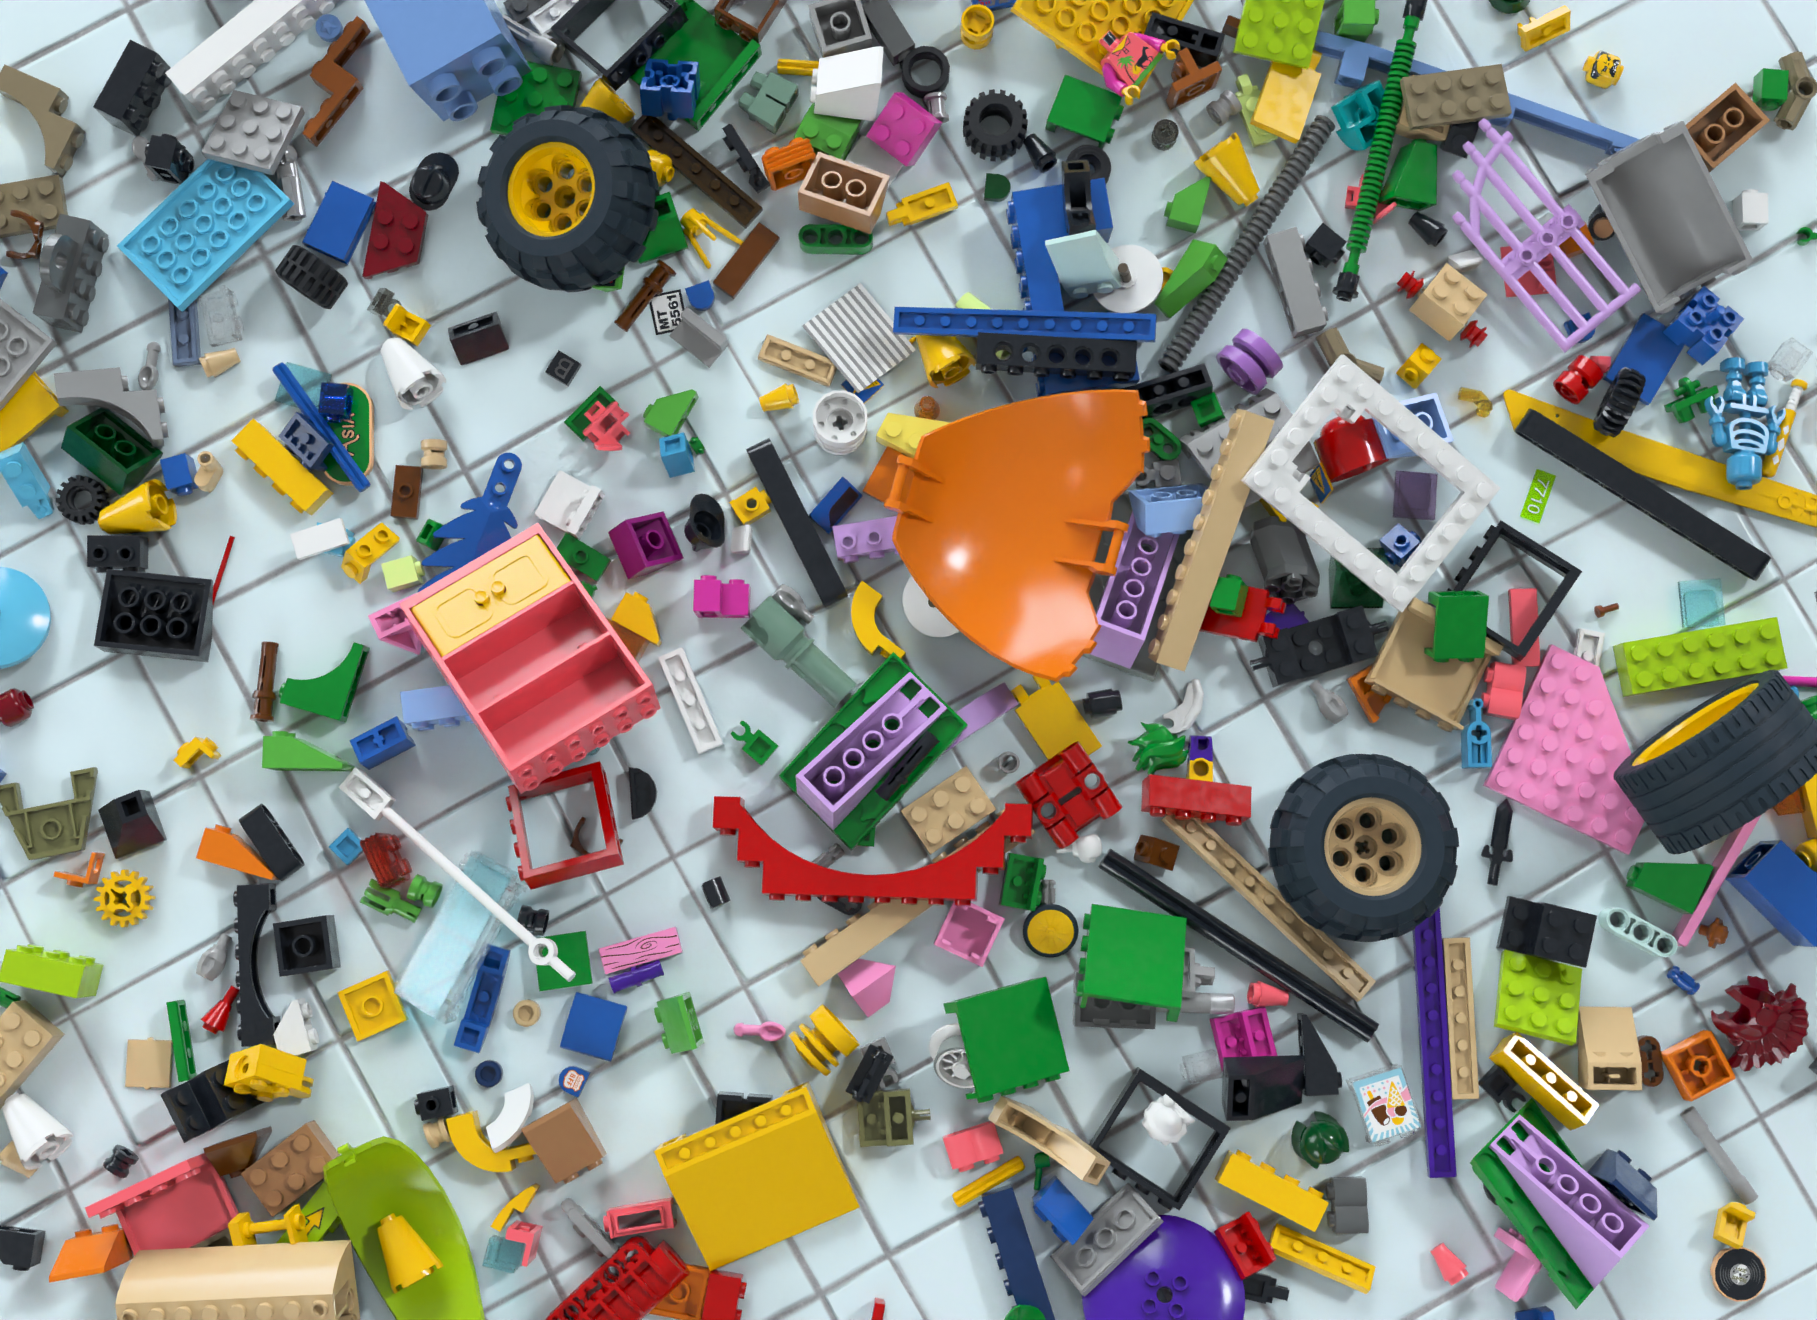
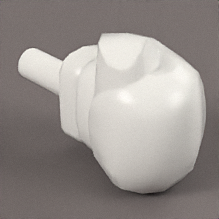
M1090 834L1079 837L1072 845L1061 850L1056 847V853L1073 852L1074 858L1079 857L1084 863H1093L1102 854V842L1098 835Z

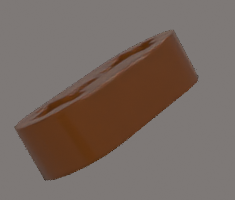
M1638 1036L1637 1040L1642 1062V1084L1649 1087L1658 1086L1664 1076L1660 1044L1652 1036ZM1645 1041L1647 1044L1652 1045V1049H1649L1647 1053L1641 1051V1046L1645 1045ZM1648 1063L1650 1070L1655 1071V1076L1651 1077V1081L1649 1078L1644 1077V1073L1649 1070Z

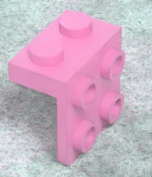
M1499 1227L1494 1237L1515 1250L1498 1279L1495 1288L1512 1301L1517 1302L1526 1295L1529 1288L1528 1284L1533 1275L1540 1271L1542 1263L1526 1245L1525 1238L1512 1228L1507 1232Z

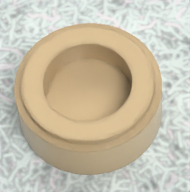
M529 999L517 1003L513 1010L514 1020L517 1024L524 1027L534 1025L541 1016L539 1005Z

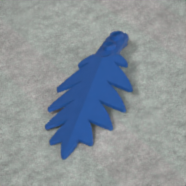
M513 453L501 454L496 460L483 496L467 500L460 506L461 509L474 511L453 519L433 533L434 538L462 540L439 549L421 562L422 566L453 568L433 577L420 587L418 592L511 539L505 523L513 529L518 527L513 513L507 507L522 469L521 460L517 455ZM506 461H510L513 463L514 467L512 469H508L505 467L504 463ZM500 484L504 487L505 491L497 492L495 486Z

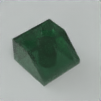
M1367 548L1389 567L1384 548ZM1330 555V608L1351 609L1363 605V608H1383L1384 599Z

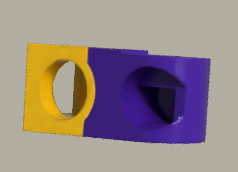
M1190 735L1186 779L1213 782L1212 737Z

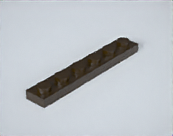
M642 115L631 127V131L650 148L669 156L673 167L745 229L763 211L758 203L657 117Z

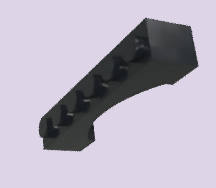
M276 884L237 885V891L233 895L234 906L237 907L238 917L234 920V930L238 934L235 958L239 960V971L236 972V985L240 987V998L237 999L236 1008L241 1017V1025H238L237 1036L238 1040L241 1041V1047L259 1044L274 1045L276 1043L273 1034L280 1023V1016L273 1015L263 996L258 977L257 954L260 935L265 921L271 910H277Z

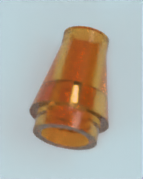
M924 396L915 404L914 413L916 417L935 420L939 416L940 407L931 396ZM924 404H929L932 407L926 409L923 406Z

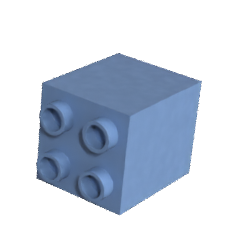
M364 0L408 85L443 121L449 118L452 121H461L470 117L478 109L477 102L493 93L497 96H503L514 92L523 82L521 77L532 71L494 0Z

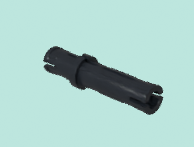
M927 730L897 767L890 769V775L875 792L885 801H889L902 784L906 785L908 782L907 778L940 740Z

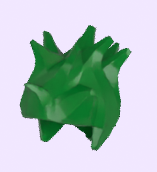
M1141 722L1146 732L1136 740L1128 741V744L1139 746L1132 759L1133 762L1139 759L1135 769L1137 771L1141 768L1144 771L1148 769V775H1154L1156 771L1162 769L1178 768L1184 763L1189 752L1187 749L1183 751L1186 736L1183 735L1178 738V735H1172L1159 722L1151 724Z

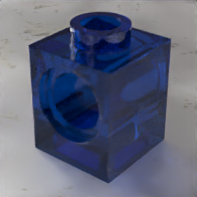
M321 382L318 413L330 423L339 424L342 423V420H351L354 390L348 384Z

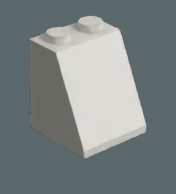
M877 46L819 58L818 69L813 68L811 83L816 85V87H811L810 102L815 103L814 114L875 121L881 87L884 47Z

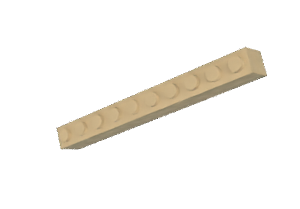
M1237 409L1236 413L1230 418L1228 436L1221 443V455L1218 464H1215L1211 471L1212 480L1209 489H1206L1202 496L1203 506L1200 514L1194 519L1193 534L1191 539L1185 544L1183 562L1176 569L1174 587L1167 594L1165 612L1158 619L1156 637L1152 639L1148 648V658L1156 663L1185 672L1250 488L1241 480L1264 452L1275 422L1274 420L1241 409Z
M1005 809L996 814L998 818L1005 811ZM986 821L975 829L977 832L976 836L970 840L965 836L953 845L956 848L955 851L949 855L944 851L934 858L932 862L936 863L953 855L972 843L991 827L990 823ZM1006 838L1005 854L1020 843H1010V838ZM891 899V904H879L874 901L867 906L870 911L861 917L857 913L846 921L848 927L839 932L836 928L824 937L827 942L820 947L813 944L802 953L805 957L800 961L819 987L933 905H928V900H917L916 905L901 904V899Z

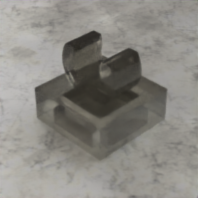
M379 288L367 310L374 315H384L387 317L390 313L388 311L390 304H402L400 301L392 299L395 293L387 288Z

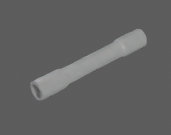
M1692 1106L1685 1109L1680 1116L1723 1171L1737 1195L1745 1205L1754 1202L1758 1198L1757 1193L1717 1142L1695 1107Z

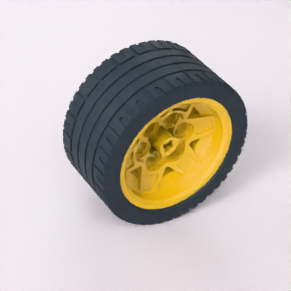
M1764 671L1722 691L1668 725L1620 764L1614 772V780L1625 795H1627L1630 802L1644 821H1646L1666 851L1670 854L1686 853L1712 843L1714 840L1716 841L1744 826L1786 799L1817 774V722L1779 671Z

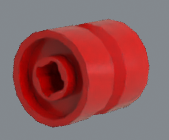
M1578 355L1567 367L1568 371H1563L1553 382V386L1565 400L1572 404H1579L1589 393V389H1593L1604 375L1594 361L1586 356Z

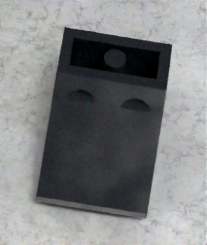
M1304 1055L1224 1057L1222 1106L1226 1121L1255 1120L1301 1104Z

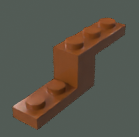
M358 16L346 24L343 34L337 41L330 44L327 54L321 61L315 63L310 74L315 84L331 95L330 98L323 101L318 114L308 120L302 132L306 139L315 147H318L364 89L357 78L342 68L371 32L365 21Z

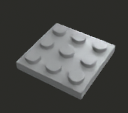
M233 90L202 150V154L207 159L274 175L305 112L301 106Z

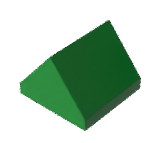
M427 519L416 541L435 552L438 551L445 538H434L433 533L443 525Z

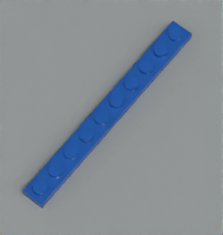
M895 307L893 333L895 335L978 337V332L1155 342L1157 315Z

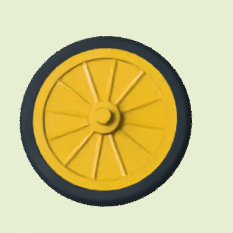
M1045 904L1037 907L1035 911L1029 913L1023 924V938L1026 945L1031 951L1042 957L1053 958L1067 953L1075 945L1078 938L1079 928L1076 918L1068 909L1060 905Z

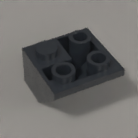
M136 790L113 799L98 810L115 859L167 840L150 791Z

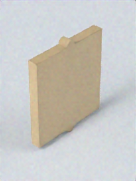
M149 1037L147 1040L129 1039L125 1087H144L145 1090H149L151 1087L170 1088L173 1055L172 1040H154L153 1037Z

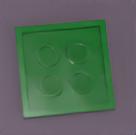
M527 61L532 71L521 77L523 80L521 86L510 94L497 96L490 131L494 134L506 136L513 130L514 121L527 113L540 115L541 112L545 111L544 107L570 105L575 108L582 78L581 71Z

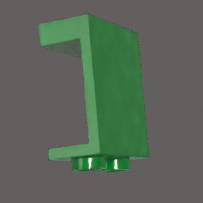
M1065 75L1048 116L1045 129L1055 133L1057 127L1063 128L1099 142L1098 147L1103 150L1104 144H1110L1115 129L1111 128L1113 121H1119L1124 106L1120 105L1122 97L1116 93Z
M1429 591L1428 602L1436 606L1433 648H1424V653L1432 657L1433 661L1440 663L1449 662V659L1473 662L1474 658H1484L1489 596L1480 591Z

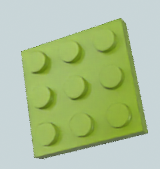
M1245 0L1233 53L1308 69L1324 0Z
M1504 950L1501 953L1494 1027L1573 1046L1576 1043L1582 968Z

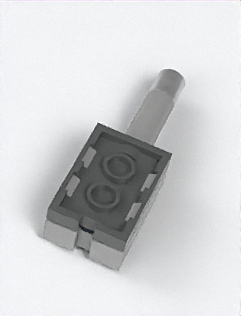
M1074 971L1073 993L1075 994L1078 980H1083V974H1079L1078 971ZM1195 992L1194 998L1182 997L1180 1013L1233 1014L1235 1010V997L1233 994ZM1078 996V1003H1073L1072 1025L1075 1027L1155 1029L1156 1012H1167V1009L1088 997L1086 1007L1080 1008L1081 997Z

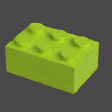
M28 944L27 946L17 945L16 949H6L0 970V982L72 998L91 997L97 994L104 965L95 963L96 958L89 956H69V952L61 950L46 951L43 946Z

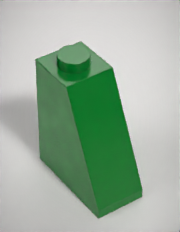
M1414 139L1411 143L1400 148L1380 194L1379 203L1390 205L1396 202V207L1417 211L1437 205L1436 144L1427 143L1425 139Z
M1640 862L1629 869L1626 877L1628 879L1626 887L1682 914H1693L1714 866L1710 864Z

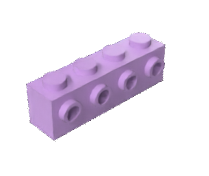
M897 516L832 526L838 561L843 560L844 564L858 562L859 557L869 556V559H879L885 557L884 553L895 552V555H899L892 541Z

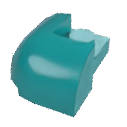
M1380 80L1344 96L1343 100L1331 107L1341 128L1336 131L1337 135L1347 147L1355 151L1367 149L1373 141L1375 126L1385 91Z

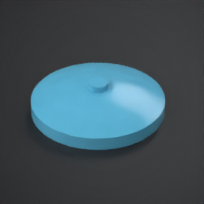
M0 567V669H4L24 662L41 648L50 630L51 609L42 588L32 578L15 569Z

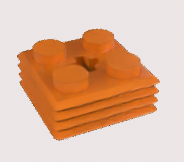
M795 138L785 147L780 149L779 147H772L765 151L762 156V163L771 190L776 191L804 180L816 157L810 139Z
M1702 1030L1661 1051L1662 1060L1683 1100L1692 1102L1736 1078L1712 1031ZM1695 1061H1701V1064L1698 1066L1699 1071L1693 1068Z

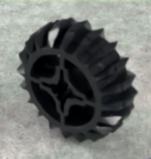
M1626 367L1618 371L1596 412L1593 422L1595 430L1613 438L1621 433L1632 416L1646 382L1643 374Z

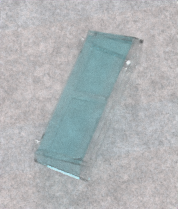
M471 850L470 854L465 853L459 863L461 871L508 913H510L513 905L517 904L519 900L515 895L519 896L522 891L525 892L528 888L525 880H520L519 873L476 850ZM455 880L406 971L402 970L397 976L394 983L397 987L394 993L443 1024L454 1022L461 1011L457 1004L464 1002V996L503 923Z

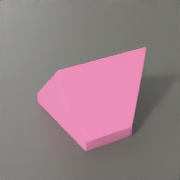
M411 596L368 616L379 640L420 655L422 643L412 630L399 603Z
M858 959L839 972L838 976L866 1016L870 1017L890 1002L896 966Z

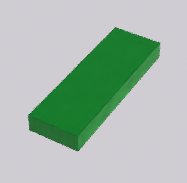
M183 999L166 1002L179 1082L188 1081L197 1076L186 1003Z

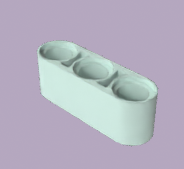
M1605 908L1599 914V924L1604 930L1652 956L1671 957L1677 951V941L1671 934L1625 909ZM1614 912L1619 918L1616 926L1610 923V916ZM1637 925L1642 929V935L1639 939H1636L1633 933ZM1661 938L1666 944L1662 952L1657 948V943Z

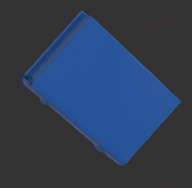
M332 181L327 192H325V196L309 229H307L302 244L348 265L375 210L376 202L367 195Z

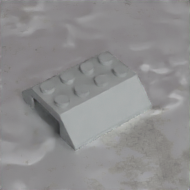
M1265 388L1256 396L1248 398L1249 406L1237 404L1234 406L1235 410L1230 408L1223 412L1225 418L1204 426V432L1194 429L1190 432V435L1185 434L1180 437L1182 451L1188 459L1191 458V455L1211 481V471L1214 465L1218 464L1221 455V443L1227 438L1230 430V418L1236 413L1237 409L1246 410L1275 421L1265 447L1266 449L1293 415L1276 392ZM1310 441L1307 442L1292 461L1298 466L1296 470L1301 473H1306L1319 465ZM1251 488L1243 509L1262 499Z

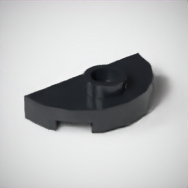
M628 767L632 820L644 817L652 810L657 800V788L654 780L648 773L639 768Z

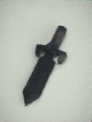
M1507 799L1496 809L1490 845L1493 848V854L1489 852V845H1485L1481 852L1482 857L1490 859L1487 884L1493 886L1498 885L1501 863L1503 861H1513L1512 850H1507L1505 857L1502 855L1503 850L1507 849L1513 814Z

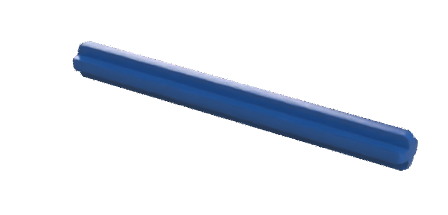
M281 362L274 366L272 369L274 374L303 415L334 444L330 453L359 492L368 489L370 482L286 364Z

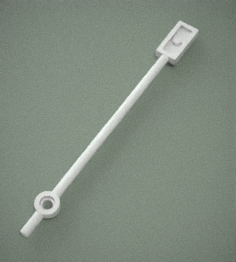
M355 767L339 786L344 793L374 820L380 821L383 816L386 817L529 946L528 955L533 963L542 966L550 965L568 982L575 977L576 973L557 957L558 948L553 940L534 937L391 808L392 804L396 801L360 768ZM547 947L548 954L544 957L542 951Z

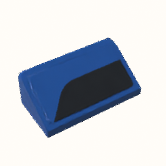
M841 477L809 514V518L826 533L830 534L833 531L832 526H837L863 495L847 479Z

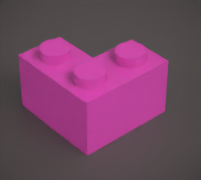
M702 575L701 580H694L693 611L698 618H750L751 587L749 584H745V580L731 579L729 584H723L721 580L716 579L717 576Z

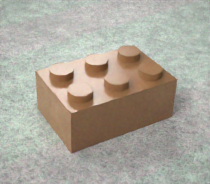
M1735 82L1688 122L1686 127L1710 173L1766 125L1770 119Z
M315 1120L304 1124L243 1171L241 1175L269 1214L274 1217L324 1180L323 1166L340 1156V1154Z

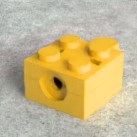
M259 1044L230 1054L224 1085L234 1088V1092L238 1094H252L257 1096V1099L260 1101L272 1102L275 1098L288 1097L289 1095L296 1098L311 1097L312 1090L310 1087L313 1086L314 1079L304 1076L306 1059Z

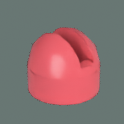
M1590 356V359L1600 367L1603 373L1610 369L1611 356Z

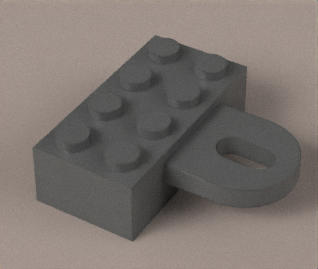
M60 214L55 233L51 234L43 245L39 262L41 284L33 314L53 327L82 333L83 327L88 323L89 305L95 298L97 277L102 273L101 262L103 254L107 252L109 247V235L92 221Z

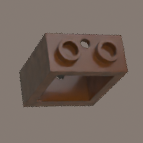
M720 0L714 8L715 21L721 28L725 30L731 29L738 33L744 41L750 42L753 39L760 44L787 0H775L758 28L728 13L735 0Z

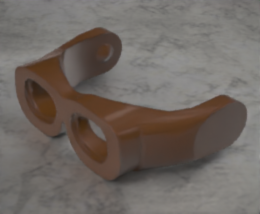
M11 210V216L22 218L28 223L35 242L27 253L6 251V256L14 259H38L42 248L44 222L38 221L25 212Z
M582 817L574 830L570 847L586 855L590 853L582 847L579 840L580 829L586 821V818ZM620 838L619 841H620V846H621L622 843H623V840Z

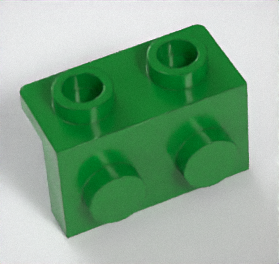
M1008 853L999 905L1035 911L1036 906L1040 905L1042 892L1039 891L1040 881L1044 880L1046 875L1044 859Z

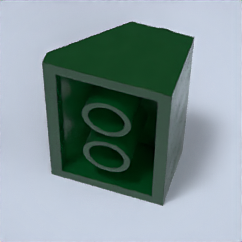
M99 408L68 425L61 445V449L120 496L139 485L163 455L161 450L153 447L152 443L113 412L105 408Z

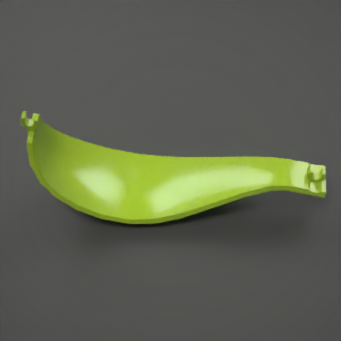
M385 1136L373 1139L355 1148L351 1147L349 1143L338 1147L337 1151L341 1155L323 1166L327 1190L348 1239L351 1240L359 1260L395 1319L485 1320L477 1274L468 1241L448 1196L429 1167L404 1143ZM392 1213H395L396 1217L402 1215L443 1264V1267L437 1269L436 1265H434L433 1269L435 1272L409 1287L402 1288L399 1285L400 1291L396 1294L391 1289L377 1228L381 1226L379 1221Z

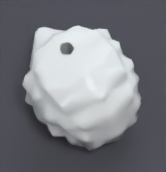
M1165 1094L1163 1097H1159L1157 1101H1152L1149 1107L1145 1109L1142 1125L1151 1138L1167 1146L1170 1143L1178 1142L1182 1136L1187 1134V1127L1190 1123H1194L1195 1120Z

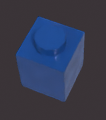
M184 453L160 460L167 490L177 494V496H185L193 493V489L199 488L194 482L197 471L194 459Z

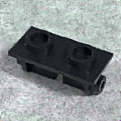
M870 1044L845 1092L853 1095L852 1098L856 1101H864L869 1104L894 1056Z

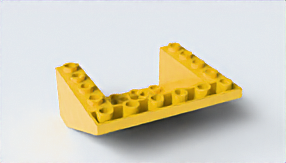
M809 1081L784 1091L783 1095L779 1098L687 1136L685 1133L661 1143L654 1151L669 1188L710 1271L860 1208Z

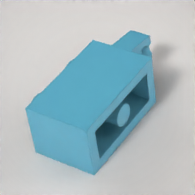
M24 442L1 451L0 472L21 506H28L38 519L52 514L54 508L48 496L51 486Z

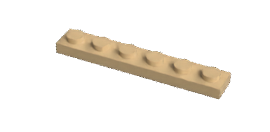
M1470 937L1442 938L1452 1100L1479 1099Z

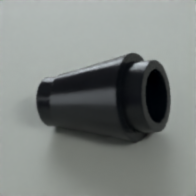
M1035 133L1030 134L1024 139L1023 144L1036 170L1044 173L1056 165V153L1037 137Z
M1418 211L1408 222L1427 245L1432 244L1434 247L1444 239L1448 232L1444 228L1445 224Z

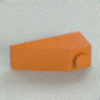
M218 824L215 825V828H205L196 859L266 879L279 880L265 860L239 835L230 833L232 828Z

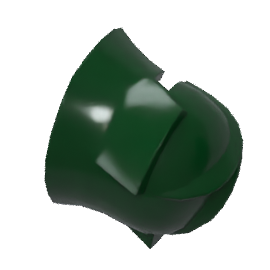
M1314 1111L1317 1122L1311 1121L1309 1126L1306 1127L1301 1122L1296 1121L1292 1130L1291 1141L1296 1154L1307 1161L1313 1168L1318 1169L1320 1164H1330L1339 1159L1343 1152H1349V1140L1344 1128L1340 1126L1336 1119L1326 1113Z

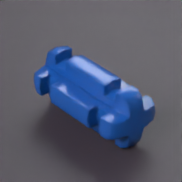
M1673 966L1667 973V978L1673 979L1672 982L1682 990H1686L1689 995H1694L1700 988L1699 983L1694 982L1695 980L1691 976L1681 971L1677 966Z

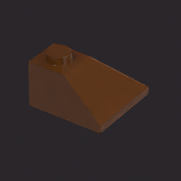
M269 1126L203 1148L204 1153L220 1177L227 1174L230 1175V1179L241 1176V1173L258 1159L272 1133V1128Z

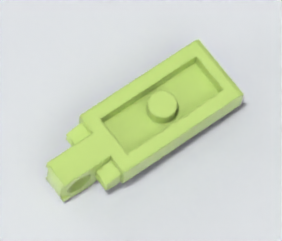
M1247 74L1237 77L1235 83L1239 92H1236L1235 96L1242 105V110L1239 113L1252 146L1257 147L1278 139V136L1250 124L1261 91L1257 85L1252 86Z

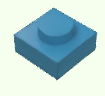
M347 828L329 848L346 865H350L368 846L351 828Z

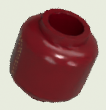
M13 688L0 694V722L2 724L12 727L31 717V709L34 708V704L26 691Z

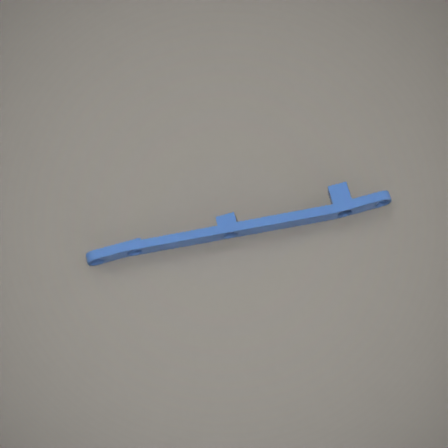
M1317 31L1313 48L1322 53L1323 56L1339 59L1334 84L1354 89L1360 88L1364 81L1367 67L1388 74L1394 54L1392 51L1372 44ZM1413 59L1409 76L1445 72V70ZM1508 93L1512 110L1510 116L1488 119L1490 124L1506 128L1514 118L1605 150L1604 154L1612 155L1640 140Z

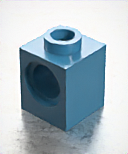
M684 432L659 439L661 459L670 478L695 472L693 452Z

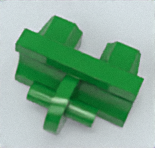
M1684 377L1678 382L1679 388L1673 390L1676 397L1680 395L1684 397L1664 405L1667 413L1673 412L1678 423H1685L1695 418L1691 408L1692 404L1697 403L1701 414L1707 413L1704 405L1705 399L1712 396L1713 404L1716 406L1714 394L1719 393L1716 385L1695 391L1696 388L1701 386L1699 380L1691 382L1689 378Z

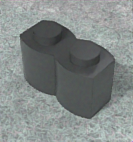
M1362 1176L1330 1177V1184H1326L1325 1187L1326 1198L1331 1200V1211H1327L1328 1227L1332 1228L1335 1234L1368 1233L1369 1219L1366 1178Z

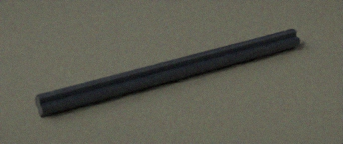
M1109 849L1098 866L1100 869L1172 916L1187 918V926L1363 1041L1369 1042L1374 1032L1378 1029L1379 1023L1114 850Z

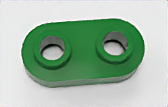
M1144 418L1143 430L1148 428L1152 431V436H1149L1150 451L1162 461L1175 460L1182 450L1180 440L1156 419ZM1163 446H1171L1172 452L1166 453L1163 450Z

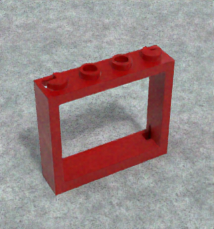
M600 761L562 771L556 776H550L540 782L535 789L525 791L520 794L515 784L508 786L509 796L506 797V804L509 812L513 813L510 827L513 835L517 837V842L514 843V850L517 858L521 860V866H518L520 880H525L530 890L624 865L607 776ZM593 781L606 849L533 869L521 801Z

